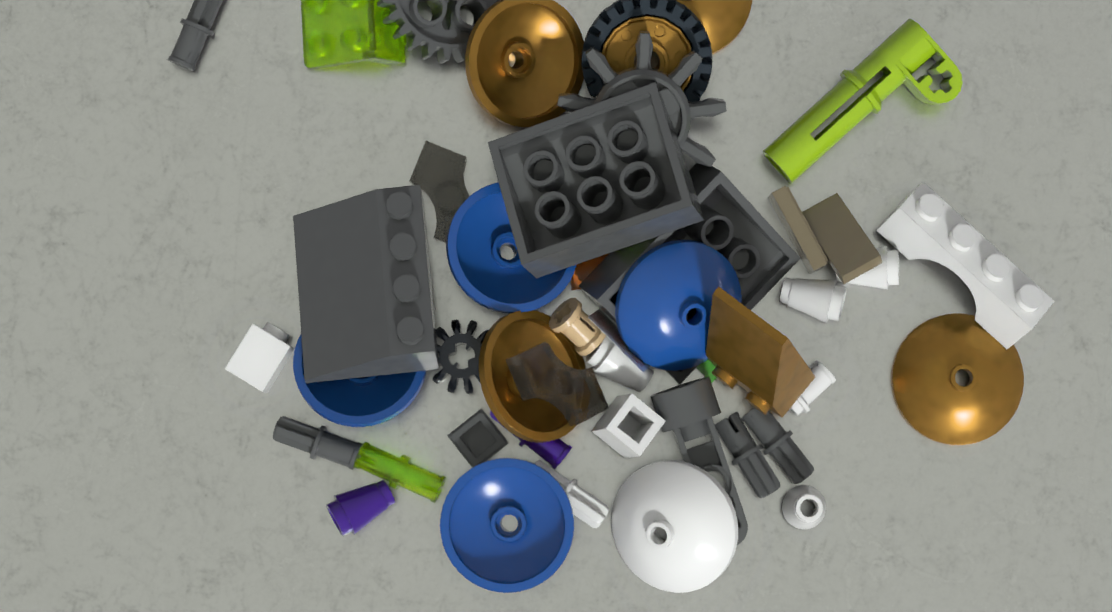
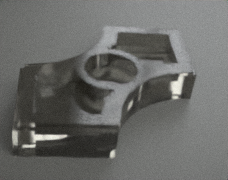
M425 141L409 181L413 185H420L421 190L432 201L437 219L433 238L446 244L451 220L458 208L469 197L464 182L467 157Z
M546 342L536 344L506 359L522 400L537 398L550 402L561 411L570 426L580 424L609 408L592 367L580 370L564 364Z

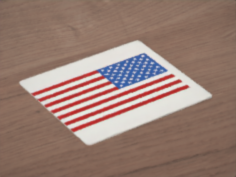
M599 309L588 316L643 373L650 367V365L644 363L629 351L620 337L617 326L602 310Z

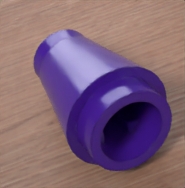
M381 480L377 483L334 495L335 500L326 504V507L340 534L344 536L351 531L355 535L396 502L386 482Z

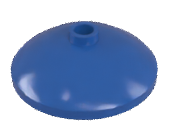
M499 182L487 185L474 192L462 203L451 220L446 240L447 259L451 272L461 289L472 300L488 309L509 314L520 310L521 312H529L539 309L560 295L574 274L576 265L535 278L521 265ZM509 246L514 253L513 259H504L500 255V247Z
M692 240L666 242L643 254L626 273L616 298V325L625 346L644 363L662 370H684L707 361L706 348L713 293L720 287L740 303L742 301L739 279L733 266L714 248ZM695 308V315L690 320H686L688 311Z
M301 334L293 356L295 381L307 404L323 418L336 424L350 427L377 425L400 414L416 398L426 376V371L305 383Z
M499 458L483 462L471 468L455 482L442 507L440 533L449 560L467 580L490 591L513 593L531 589L543 583L559 569L572 545L574 515L565 490L548 471L526 460ZM505 515L516 517L518 521L516 530L508 531L503 527L502 519Z

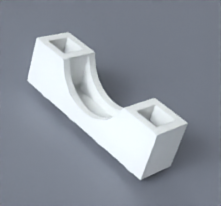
M923 181L876 230L908 260L927 259L935 261L958 275L973 295L976 305L974 320L1006 349H1009L1031 331L1055 302Z

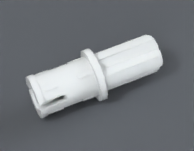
M541 459L535 463L548 471L562 485L570 500L573 515L592 528L597 529L603 523L609 513L608 506L578 487L576 479L568 480L544 464Z

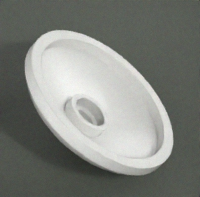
M678 460L657 461L638 469L629 476L615 497L611 515L612 534L615 545L625 564L645 583L667 592L684 593L695 591L716 580L732 561L738 542L736 512L729 495L722 485L702 468ZM658 527L666 531V540L659 537L657 533Z

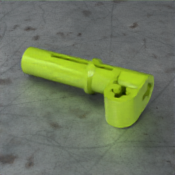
M908 19L853 70L842 71L840 73L842 80L764 149L763 154L772 166L792 184L869 113L878 114L881 111L882 102L901 84H904L922 103L935 105L947 103L956 98L961 91L963 83L962 74L932 37L917 22ZM931 57L936 63L927 72L932 76L942 74L944 79L940 82V86L943 90L931 91L929 86L933 80L929 74L920 76L917 80L912 76ZM879 71L884 74L814 138L810 135Z

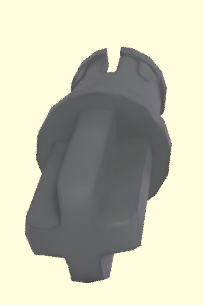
M194 0L187 19L182 18L180 21L183 28L168 61L187 70H195V65L207 37H212L214 34L210 29L223 0Z
M754 407L741 418L766 448L763 453L765 455L770 453L794 484L801 483L813 473V465L791 439L790 436L793 434L791 430L786 432L770 411L764 415Z
M735 412L729 418H724L715 424L716 430L734 457L732 461L733 466L739 465L759 498L767 497L779 489L780 482L760 451L763 448L762 444L757 445L740 419L739 413Z
M285 416L279 418L273 431V439L275 441L308 452L311 459L319 456L349 467L352 470L356 465L363 444L329 433L323 425L318 429Z

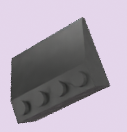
M656 82L488 142L521 265L535 278L704 220L691 175Z
M696 163L689 170L704 220L609 253L582 281L579 287L616 323V298L621 282L630 267L643 254L658 245L675 240H692L714 248L730 262L739 279L742 295L741 303L752 310L798 262L800 257L720 170L713 166L709 167ZM695 308L688 311L686 320H690L695 315ZM697 366L684 370L665 371L677 383L681 384Z
M411 185L375 189L294 215L305 383L439 369L425 206L421 186Z

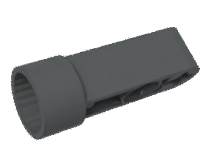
M710 377L696 379L651 395L655 412L666 420L661 430L662 432L673 430L683 461L696 465L706 472L716 471L723 475V488L729 497L732 498L738 519L737 545L740 544L747 535L748 523L712 419L713 416L720 414L721 410ZM710 434L712 441L686 449L684 442Z

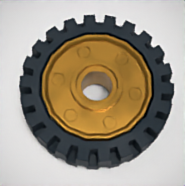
M617 0L599 14L585 37L581 58L583 76L587 89L593 98L596 97L604 81L590 67L585 52L593 46L605 55L609 65L618 73L635 67V43L639 31H649L653 51L660 58L658 65L654 69L669 74L677 67L682 57L693 50L702 56L703 59L698 69L681 85L688 101L695 102L701 99L708 86L712 71V49L704 26L688 7L677 2V0Z

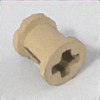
M570 298L563 302L554 311L549 320V327L555 333L562 332L573 342L575 351L580 356H586L593 352L606 337L588 318V315L582 310V303L576 298Z

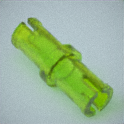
M366 441L358 453L360 458H356L354 463L355 468H360L389 481V487L396 490L399 487L405 488L434 503L442 491L440 487H443L446 481L445 476H440L411 463L412 458L406 455H402L399 458L370 445Z

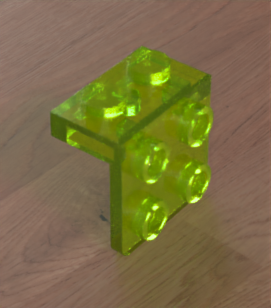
M301 0L304 64L308 68L319 69L361 61L391 66L404 64L406 34L397 39L392 37L399 26L396 22L383 23L382 20L391 11L389 7L377 6V2L380 0Z

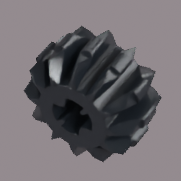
M456 319L451 322L454 332L453 336L449 337L441 327L436 329V334L444 341L442 346L437 344V350L440 353L438 357L439 366L442 365L443 369L434 375L433 381L439 384L450 375L452 377L448 384V392L455 393L460 379L464 381L465 392L472 394L473 385L470 378L476 376L480 382L479 355L481 345L489 330L482 332L476 339L474 334L477 330V322L471 320L466 334H461V325L459 320ZM466 345L468 352L471 349L475 352V358L468 360V367L465 369H458L460 365L457 362L452 365L450 361V356L457 354V346Z

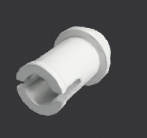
M817 360L810 367V370L815 375L814 380L789 409L795 416H798L802 411L808 413L810 411L808 406L824 390L836 382L833 374Z

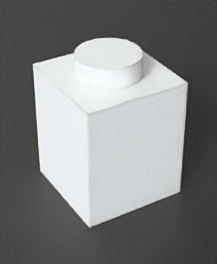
M269 322L266 323L263 329L252 323L225 370L258 390L268 393L295 348L286 343L290 335Z
M630 393L615 398L592 429V432L624 458L641 456L666 420L634 394Z

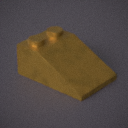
M718 287L712 297L706 356L715 366L711 373L730 389H733L738 384L749 392L745 399L764 415L771 409L783 418L814 380L815 375L785 335L722 288Z

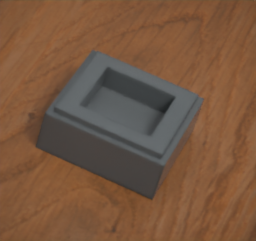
M482 408L447 435L472 468L486 462L509 444Z

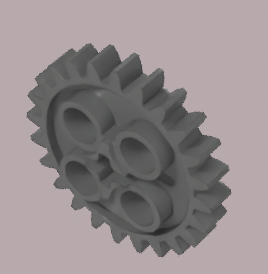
M380 0L377 2V6L390 8L391 13L382 21L384 24L397 23L399 27L392 36L394 39L400 38L405 34L409 37L406 46L407 51H411L418 45H421L422 59L424 60L431 57L437 51L439 63L448 61L451 53L455 61L459 63L465 60L469 36L476 22L489 7L499 0ZM418 1L425 2L431 8V21L420 16L417 8ZM461 6L471 10L474 17L473 25L467 24L462 20L460 16ZM444 17L446 24L448 26V30L444 29L442 26Z

